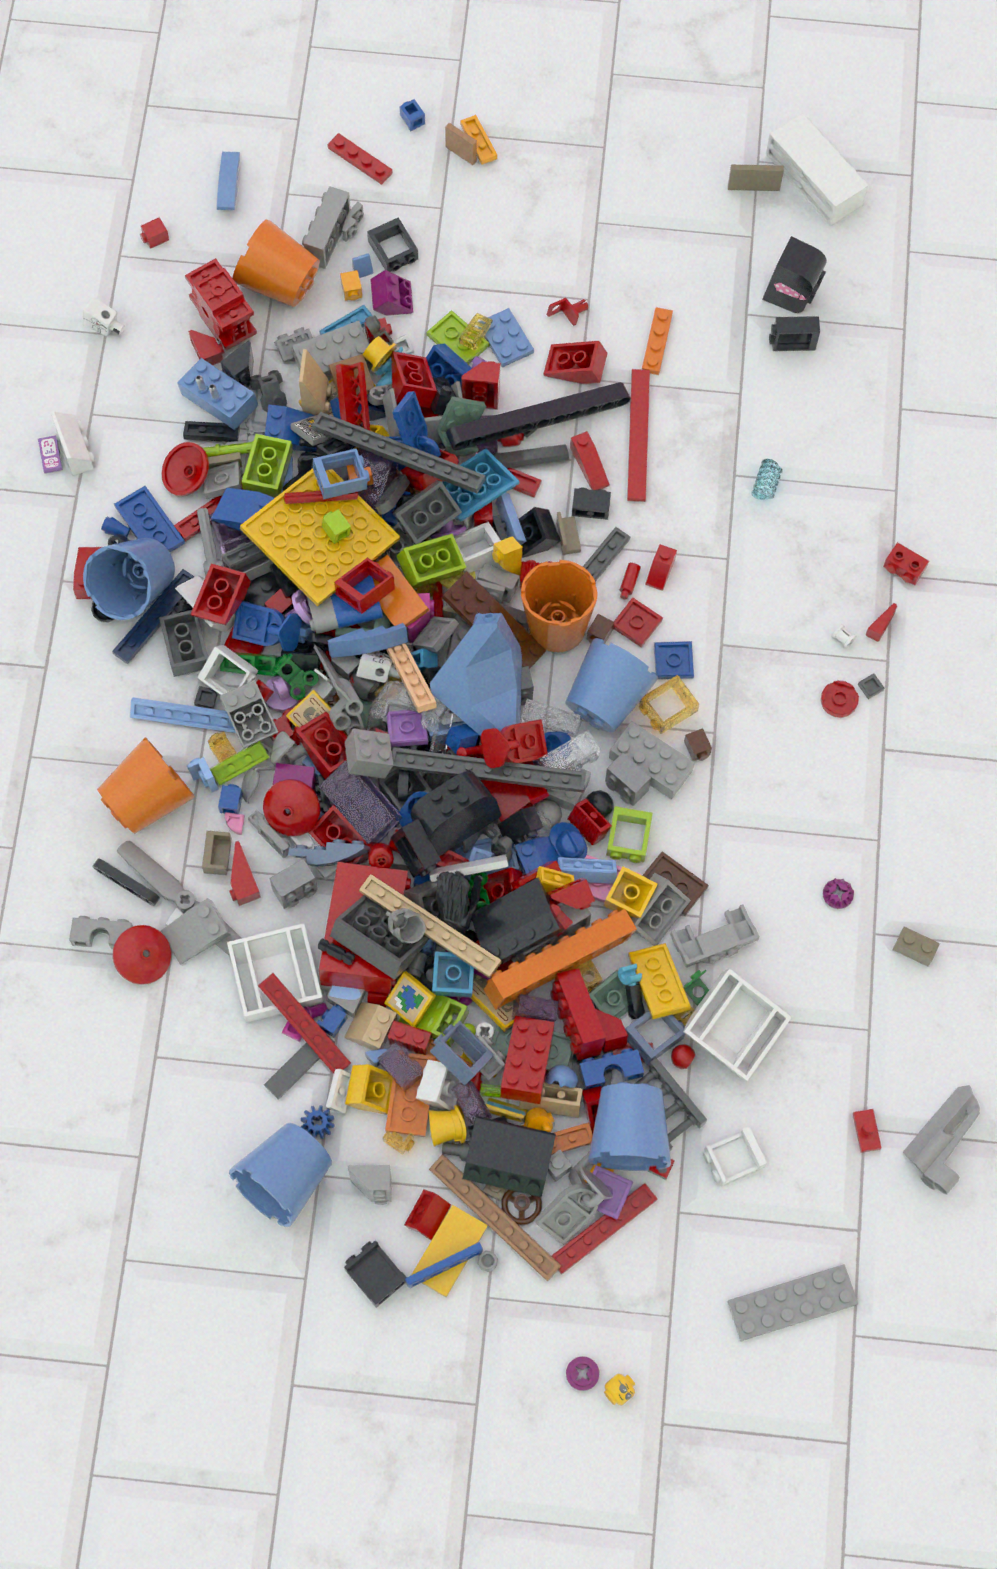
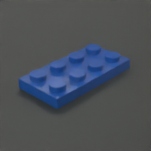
M146 486L114 503L116 510L137 539H155L162 543L169 552L185 544L182 536Z

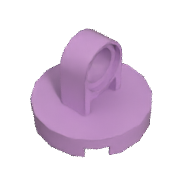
M298 590L292 595L294 609L289 611L284 617L286 618L290 613H296L305 623L310 625L309 620H312V614L307 596L301 590Z
M280 675L274 676L266 682V685L274 691L265 703L269 709L283 713L286 709L297 705L299 700H295L290 696L289 690L291 686ZM295 688L293 691L294 694L298 695L300 693V689Z

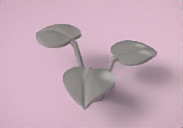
M282 731L277 735L273 742V748L262 743L264 748L272 752L271 762L274 766L257 767L255 770L250 768L242 781L243 798L246 803H249V799L259 784V771L275 770L276 763L294 765V762L290 763L285 753L295 742L286 732Z

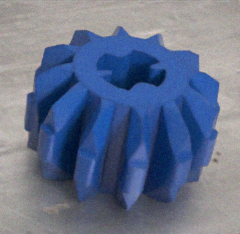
M321 1105L318 1107V1111L315 1110L314 1106H311L312 1112L310 1113L308 1110H305L304 1114L307 1117H301V1122L305 1123L301 1125V1128L312 1134L315 1139L317 1135H320L322 1140L324 1139L323 1133L325 1132L327 1135H330L331 1131L328 1128L335 1127L334 1123L331 1122L334 1120V1116L329 1115V1109L323 1112V1106ZM321 1119V1125L316 1124L314 1126V1120L319 1121Z

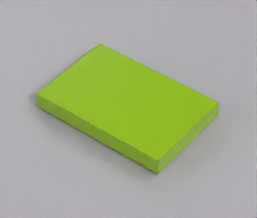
M452 310L426 332V335L436 344L445 343L468 365L476 356H479L489 347V342Z

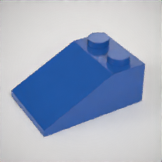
M268 404L265 436L291 441L293 450L316 452L317 448L300 446L299 440L302 437L291 430V423L315 415L286 406Z
M226 488L211 520L241 531L240 525L271 502L274 497L256 491Z
M549 836L531 839L514 847L523 875L547 862L557 861L558 863L559 855L552 845Z

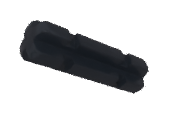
M324 938L318 943L319 950L327 951V954L340 961L344 960L343 962L348 965L353 963L355 959L353 953L345 952V949L333 943L330 944Z

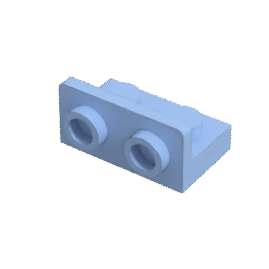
M204 757L193 759L187 765L193 781L201 778L205 788L210 787L211 792L219 789Z

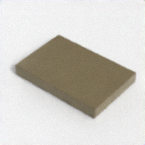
M732 164L727 185L728 190L780 191L784 166Z

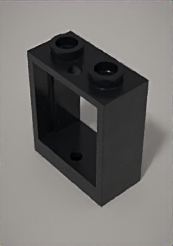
M399 217L367 231L368 242L385 270L389 272L397 271L400 267L412 264L418 260V248ZM401 234L409 250L388 259L379 243Z
M819 316L776 317L775 323L771 325V334H769V344H772L773 351H815L820 335Z
M418 819L405 825L391 836L413 878L418 875L422 878L437 868L436 864L441 859Z

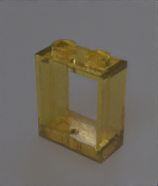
M676 675L646 694L639 703V709L644 716H648L652 728L662 734L696 713L699 709V703L680 677ZM672 688L685 705V708L663 721L649 702Z

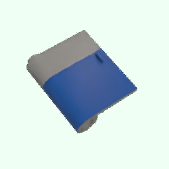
M369 575L353 588L362 595H365L375 587L373 578ZM336 592L318 607L307 597L312 614V620H309L311 630L316 631V634L383 618L379 601L361 614L339 598Z

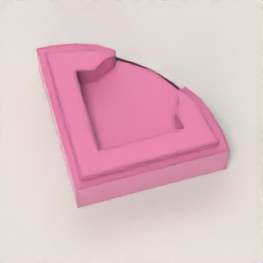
M225 812L228 827L234 833L242 835L245 815Z

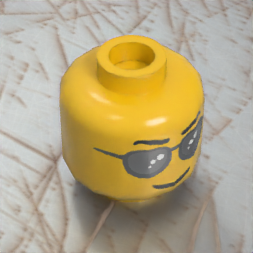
M618 1373L605 1384L604 1394L613 1405L616 1403L623 1405L634 1396L635 1390L633 1386L635 1382L629 1375L623 1376Z

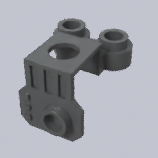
M375 315L365 319L368 329L375 338L385 333L391 344L394 343L385 327L380 330L381 324Z
M278 370L268 372V376L265 377L254 375L250 380L252 390H262L263 396L260 401L265 412H268V404L287 405L286 395L280 390L279 384L283 380Z
M489 825L463 841V852L467 853L475 845L477 839L484 834L492 839L491 852L495 856L506 854L507 862L512 858V840L507 836L501 837V833ZM487 829L491 830L495 836H492Z

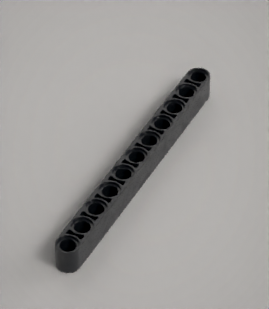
M618 382L453 426L446 431V436L452 449L457 451L626 405L631 398L624 384Z

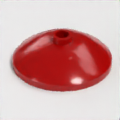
M184 442L175 446L168 453L162 466V481L170 493L177 496H187L201 487L206 479L209 468L208 456L205 450L198 444Z
M286 779L275 783L267 791L263 800V812L269 825L277 832L286 836H300L309 832L316 825L320 816V802L316 793L307 784L294 779ZM285 809H289L291 814H287Z
M137 925L126 929L117 938L113 947V962L118 973L127 981L141 985L149 984L160 979L168 970L171 962V948L168 940L159 930L147 925ZM144 950L148 951V957L143 956Z

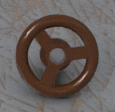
M507 1190L502 1198V1210L518 1225H526L533 1222L541 1213V1197L534 1195L528 1197L525 1194H519L515 1197L512 1194L516 1191ZM508 1201L512 1202L519 1211V1218L514 1217L509 1212ZM524 1201L526 1205L524 1207H520L518 1205V1202ZM536 1201L534 1213L530 1217L525 1218V1211L532 1202Z

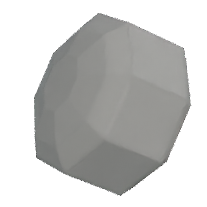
M484 1251L479 1255L478 1265L481 1270L490 1272L496 1268L498 1258L494 1252Z

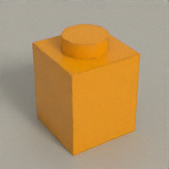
M358 270L340 273L345 301L363 298Z

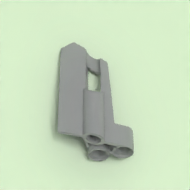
M315 645L314 649L322 662V666L340 698L329 711L334 727L337 730H345L348 736L353 727L354 729L364 730L360 717L363 711V704L352 684L348 680L339 677L327 655L320 647Z
M970 1085L958 1087L903 1151L904 1155L923 1173L921 1177L923 1183L933 1190L937 1188L946 1195L959 1181L960 1177L944 1163L980 1114L978 1101L973 1095ZM968 1113L969 1116L967 1117V1119L956 1130V1132L953 1135H951V1132L956 1128V1126L962 1121V1119Z

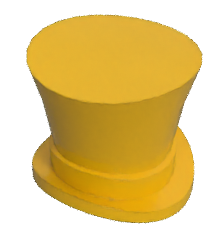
M458 1104L454 1105L455 1109L450 1111L429 1110L430 1131L434 1147L451 1140L459 1141L460 1144L465 1142V1117L462 1108Z

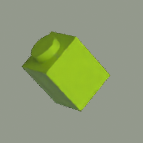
M339 509L324 515L321 527L334 544L350 535L351 526Z

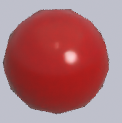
M686 1044L676 1046L671 1053L672 1063L679 1069H687L695 1057L694 1049Z

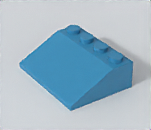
M487 449L482 450L460 465L485 475L486 480L477 494L446 481L442 482L462 511L461 514L455 517L460 522L520 483Z

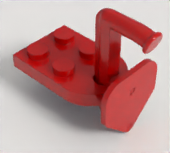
M542 719L508 725L501 731L497 728L485 729L481 733L482 745L468 748L460 747L457 750V756L467 757L483 754L485 763L490 768L502 767L505 761L509 763H522L548 757Z

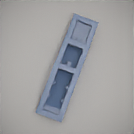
M222 151L217 210H235L240 152Z
M403 623L385 629L382 625L366 632L361 628L328 640L329 653L331 658L388 649L408 642L407 629Z

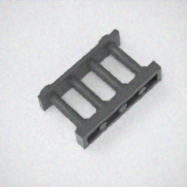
M654 1058L650 1061L649 1072L634 1084H647L654 1078H658L662 1082V1088L660 1089L663 1091V1096L671 1094L675 1098L674 1104L665 1110L666 1120L679 1109H684L688 1114L684 1122L668 1133L669 1150L671 1151L673 1147L670 1144L671 1141L692 1125H697L700 1129L706 1124L707 1119L661 1062Z

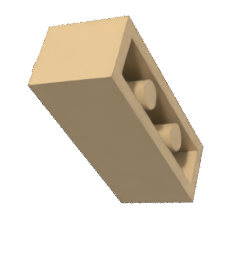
M544 1083L541 1104L519 1101V1109L531 1110L539 1107L545 1109L548 1113L551 1112V1114L579 1118L583 1089L569 1088L567 1086L560 1087V1085Z

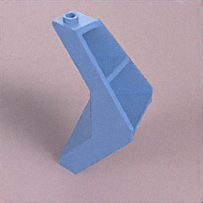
M502 613L476 614L472 627L430 682L432 695L480 736L485 729L497 728L501 731L505 726L520 723L521 647Z

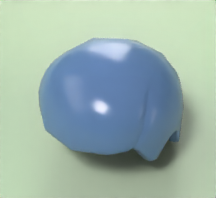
M556 1065L550 1069L545 1081L550 1085L555 1081L559 1082L560 1087L575 1088L578 1083V1076L570 1067Z

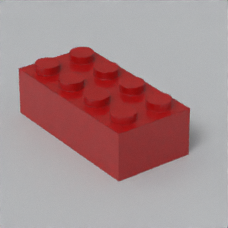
M579 968L557 973L550 996L552 1001L556 1002L558 1018L562 1019L564 1023L563 1030L565 1036L569 1037L571 1041L570 1049L572 1054H576L578 1061L600 1055L606 1036Z
M515 1016L501 1083L500 1098L541 1104L555 1022Z

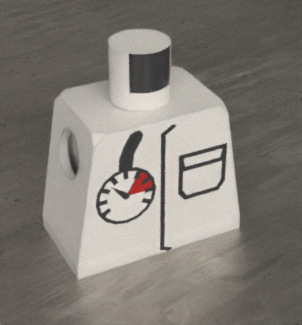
M92 296L83 309V325L104 336H109L112 331L119 335L122 333L125 325L117 321V312Z
M379 651L362 655L356 676L383 683L387 682L389 676L400 679L389 655Z

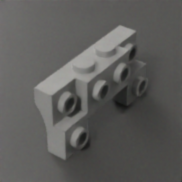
M743 904L733 911H725L724 915L728 922L727 925L698 935L696 938L690 925L677 932L675 930L671 931V938L686 968L700 962H716L721 956L726 954L727 956H732L738 953L740 947L759 940L758 932Z

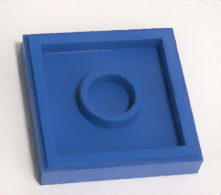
M692 641L654 642L655 671L658 679L694 678Z

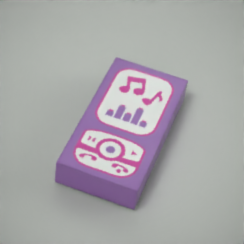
M56 435L39 438L38 442L44 473L63 470Z

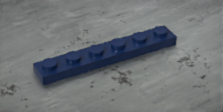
M182 569L114 648L113 654L126 664H129L161 626L159 617L170 615L175 610L174 607L179 605V600L184 599L175 588L194 578V576Z

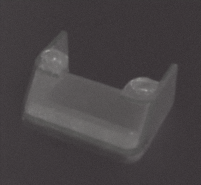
M389 681L382 688L370 706L367 731H374L375 728L383 730L382 719L388 715L390 706L418 712L403 682ZM433 695L437 708L420 712L422 713L421 723L424 729L433 732L430 751H446L447 745L445 741L449 728H451L453 712Z

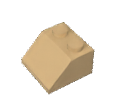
M361 1002L345 1038L372 1051L383 1049L388 1040L392 1023L397 1021V1013L377 1004Z

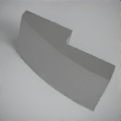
M359 202L352 207L344 221L342 232L345 242L350 237L352 238L356 235L357 222H360L364 216L363 205Z

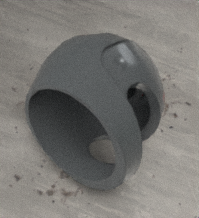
M355 671L351 675L349 682L352 684L359 699L368 702L374 701L383 692L386 683L380 682L376 690L369 693L372 686L378 681L356 676L357 671Z

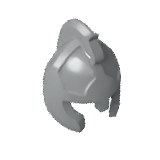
M400 908L392 913L386 912V915L389 916V931L402 943H415L423 937L425 923L420 914L407 908Z

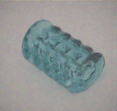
M768 458L762 460L751 492L753 497L760 500L774 498V492L777 490L776 486L779 484L778 480L781 478L780 474L783 472V469L776 461Z

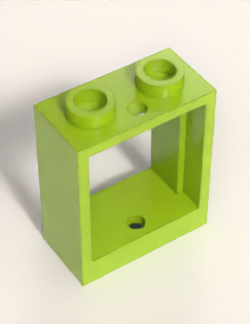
M615 806L606 856H610V858L620 860L621 858L629 859L633 863L644 862L653 813ZM617 821L646 825L642 850L613 846Z

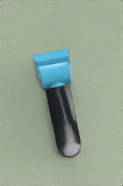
M637 964L621 967L618 970L620 981L627 985L625 989L628 1015L631 1019H639L645 1014L640 984H636L642 978V973H635Z

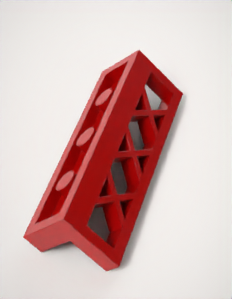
M364 362L352 365H335L341 420L356 426H360L361 422H363L364 429L371 431ZM358 368V376L355 378L354 369ZM359 386V387H360V393H359V395L357 396V395H356V389H357V387ZM359 404L362 405L360 414L358 413Z

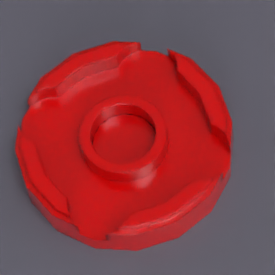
M833 681V683L825 686L821 694L823 709L833 717L842 718L849 716L855 711L859 701L855 688L846 681Z

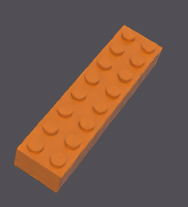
M625 909L620 912L614 910L607 915L608 918L595 920L591 923V927L578 929L572 937L564 936L558 940V944L554 946L549 944L542 948L541 953L536 955L534 952L525 957V961L520 964L516 961L508 966V970L504 972L499 970L492 974L491 979L487 981L488 984L483 990L494 1009L496 1010L554 980L557 973L575 969L628 941L637 928Z

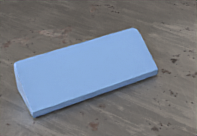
M504 493L497 498L495 504L501 520L505 521L507 537L513 536L522 545L526 542L510 494Z
M558 857V865L561 871L574 875V881L579 878H585L589 883L614 884L617 878L616 860Z

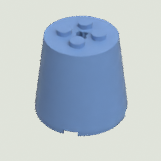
M140 538L104 546L90 555L86 561L83 572L84 587L88 597L91 596L97 605L96 608L100 612L113 619H132L141 614L171 584L175 573L174 561L169 550L162 543L151 538Z
M595 638L588 648L565 704L574 712L575 716L586 720L594 728L613 733L653 687L658 677L656 673L648 671L649 666L628 651L613 643H610L609 646L603 644L604 640Z
M618 1082L617 1084L602 1087L588 1162L592 1165H597V1162L601 1163L602 1168L628 1171H649V1166H656V1169L670 1167L671 1158L663 1091L660 1088L644 1083L629 1084L627 1082Z
M286 1123L229 1170V1175L232 1180L236 1179L238 1182L236 1188L258 1211L269 1219L272 1216L278 1219L277 1223L279 1225L290 1227L332 1165V1160L326 1149L308 1131L293 1123Z

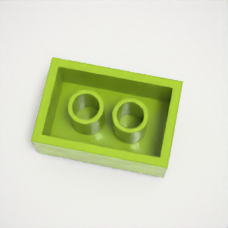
M255 434L242 479L243 490L260 492L274 498L281 494L293 453L292 442Z
M453 533L403 548L397 555L405 578L413 589L460 575L467 568Z

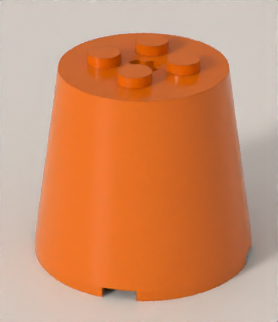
M266 219L259 225L248 241L247 246L249 248L245 256H240L232 279L237 285L295 307L303 300L307 290H310L313 286V279L318 272L320 260L276 224Z
M567 560L551 563L546 561L531 569L524 578L521 587V599L530 634L545 650L565 652L575 648L583 640L597 602L598 594L596 582L589 571L581 565Z
M146 737L97 789L102 796L100 800L111 810L110 813L125 829L128 827L134 834L195 798L180 776L171 766L164 762L163 756Z

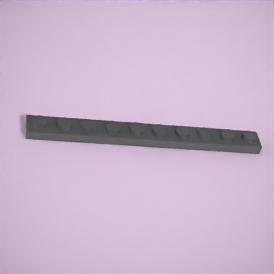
M323 412L319 413L312 424V429L476 494L486 480L483 474Z
M395 747L392 750L393 769L456 776L462 772L471 771L480 780L584 793L586 772L509 762H505L502 767L490 768L486 765L485 760L481 758Z

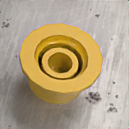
M379 336L369 344L363 356L373 364L372 372H376L391 357L392 351H395L397 348V344L388 345Z

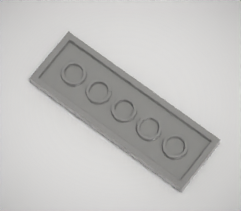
M845 1264L727 1301L740 1341L858 1305Z

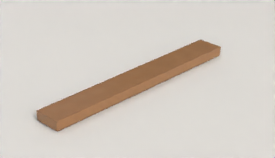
M442 1154L430 1167L429 1170L546 1281H549L561 1268L562 1265L477 1185L472 1181L462 1179L463 1172L445 1155Z

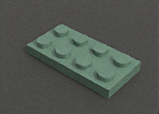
M497 1025L491 1047L495 1052L500 1050L507 1058L513 1026L504 1032ZM554 1031L547 1067L548 1072L556 1065L568 1066L572 1054L569 1037L557 1031Z

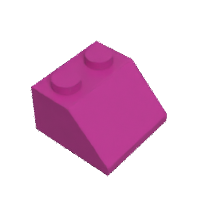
M417 593L430 611L408 626L409 643L415 641L419 632H422L434 616V600H430V593Z

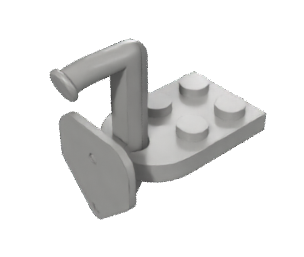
M589 1152L570 1170L568 1177L572 1186L566 1188L534 1219L539 1227L563 1245L593 1217L598 1209V1205L604 1199H611L613 1197L608 1187L586 1169L590 1164L588 1162Z

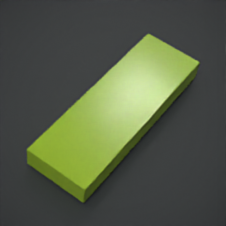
M261 741L211 767L210 771L220 786L265 761L270 756Z

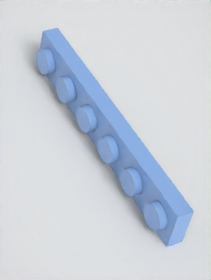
M134 697L131 699L130 718L236 733L227 711Z

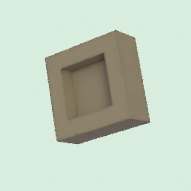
M485 1185L483 1192L501 1201L506 1189Z

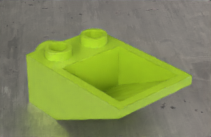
M436 995L416 1028L432 1032V1039L434 1040L440 1034L445 1036L443 1031L450 1024L455 1026L459 1021L464 1024L469 1014L468 1007L451 998ZM454 1015H458L456 1020L452 1018ZM400 1017L398 1022L410 1025ZM470 1023L464 1024L474 1035L476 1034L474 1025ZM450 1037L445 1043L452 1047L454 1040Z

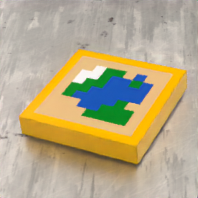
M405 971L386 999L385 1004L411 1026L417 1027L436 995Z

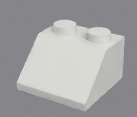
M427 1060V1064L423 1069L421 1083L417 1089L416 1098L427 1105L444 1111H450L455 1109L454 1105L459 1103L464 1085L441 1062Z

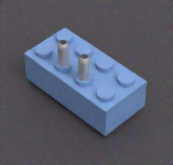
M202 358L177 382L184 397L234 430L258 406L254 392Z

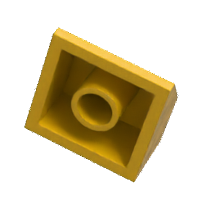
M622 866L603 906L612 911L618 910L619 912L625 909L630 917L641 918L658 884Z
M369 1064L353 1065L345 1104L359 1110L388 1115L393 1074Z

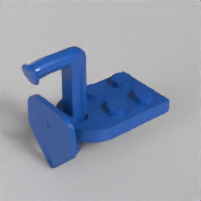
M408 392L392 412L400 436L387 438L439 457L441 452L437 443L428 438L427 425L415 392ZM387 459L390 467L397 464V462Z
M242 601L236 611L232 638L263 646H274L280 643L283 651H294L298 645L302 619L296 613H290L285 619L281 612L274 608Z

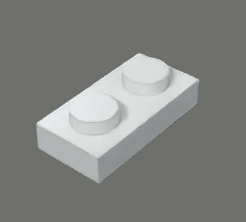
M335 1069L326 1108L339 1114H345L347 1109L345 1100L351 1073L342 1069Z

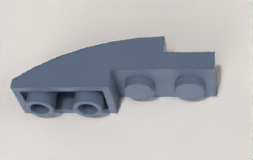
M334 839L333 843L327 842L326 847L314 846V849H307L308 846L296 845V848H289L288 855L295 858H306V863L309 866L323 867L337 865L338 862L345 863L367 853L370 847L364 845L363 841L353 840L352 844H346L345 840Z

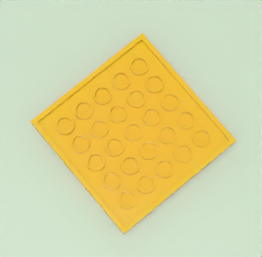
M312 468L241 524L240 530L318 607L336 592L334 582L367 557L372 561L377 559L399 541L400 536L359 495L356 500L285 504L284 493L320 491ZM333 469L326 470L330 484L344 481ZM339 509L350 524L351 531L349 536L334 544L321 526L325 514Z

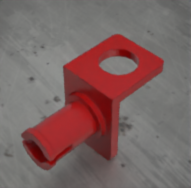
M565 297L550 304L546 315L550 317L562 311L572 325L575 326L579 318L578 313L588 310V303L585 302V299H582L577 303L571 304Z

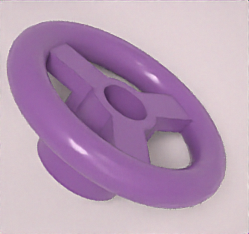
M452 519L442 526L439 532H434L430 537L435 539L452 533L453 536L465 532L466 526L454 525Z

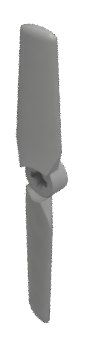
M126 841L118 847L117 853L161 896L175 902L179 910L187 912L200 903L195 900L192 892L183 889L179 880L133 842ZM189 897V904H182V898L187 899ZM225 922L231 935L219 941L216 945L230 956L227 942L242 938Z

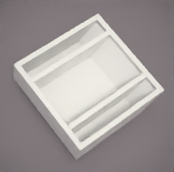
M304 923L227 942L246 1023L282 1014L258 987L272 973L279 978L303 1007H311L323 1003Z
M727 969L720 974L692 1013L683 1032L737 1075L748 1081L792 1017L731 969Z

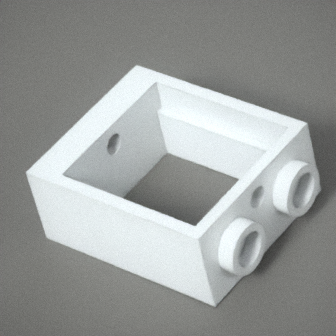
M489 522L454 536L459 550L483 539H486L490 545L489 548L466 558L460 550L467 567L464 573L466 571L471 573L483 568L485 563L488 565L495 563L492 557L493 544L501 540Z
M219 645L214 647L197 677L217 693L223 695L232 691V689L214 677L224 657L246 672L239 687L256 680L258 670L225 645Z

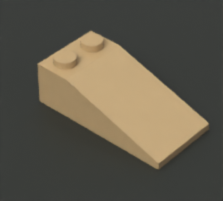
M303 349L299 376L302 411L313 415H318L320 412L326 414L329 413L330 402H327V399L331 397L332 386H329L327 376L308 350Z

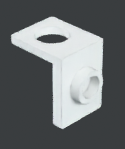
M315 669L314 671L320 678L307 695L312 690H315L326 700L335 688L330 679Z

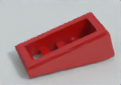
M893 603L868 627L867 637L877 642L880 641L896 612L897 604Z

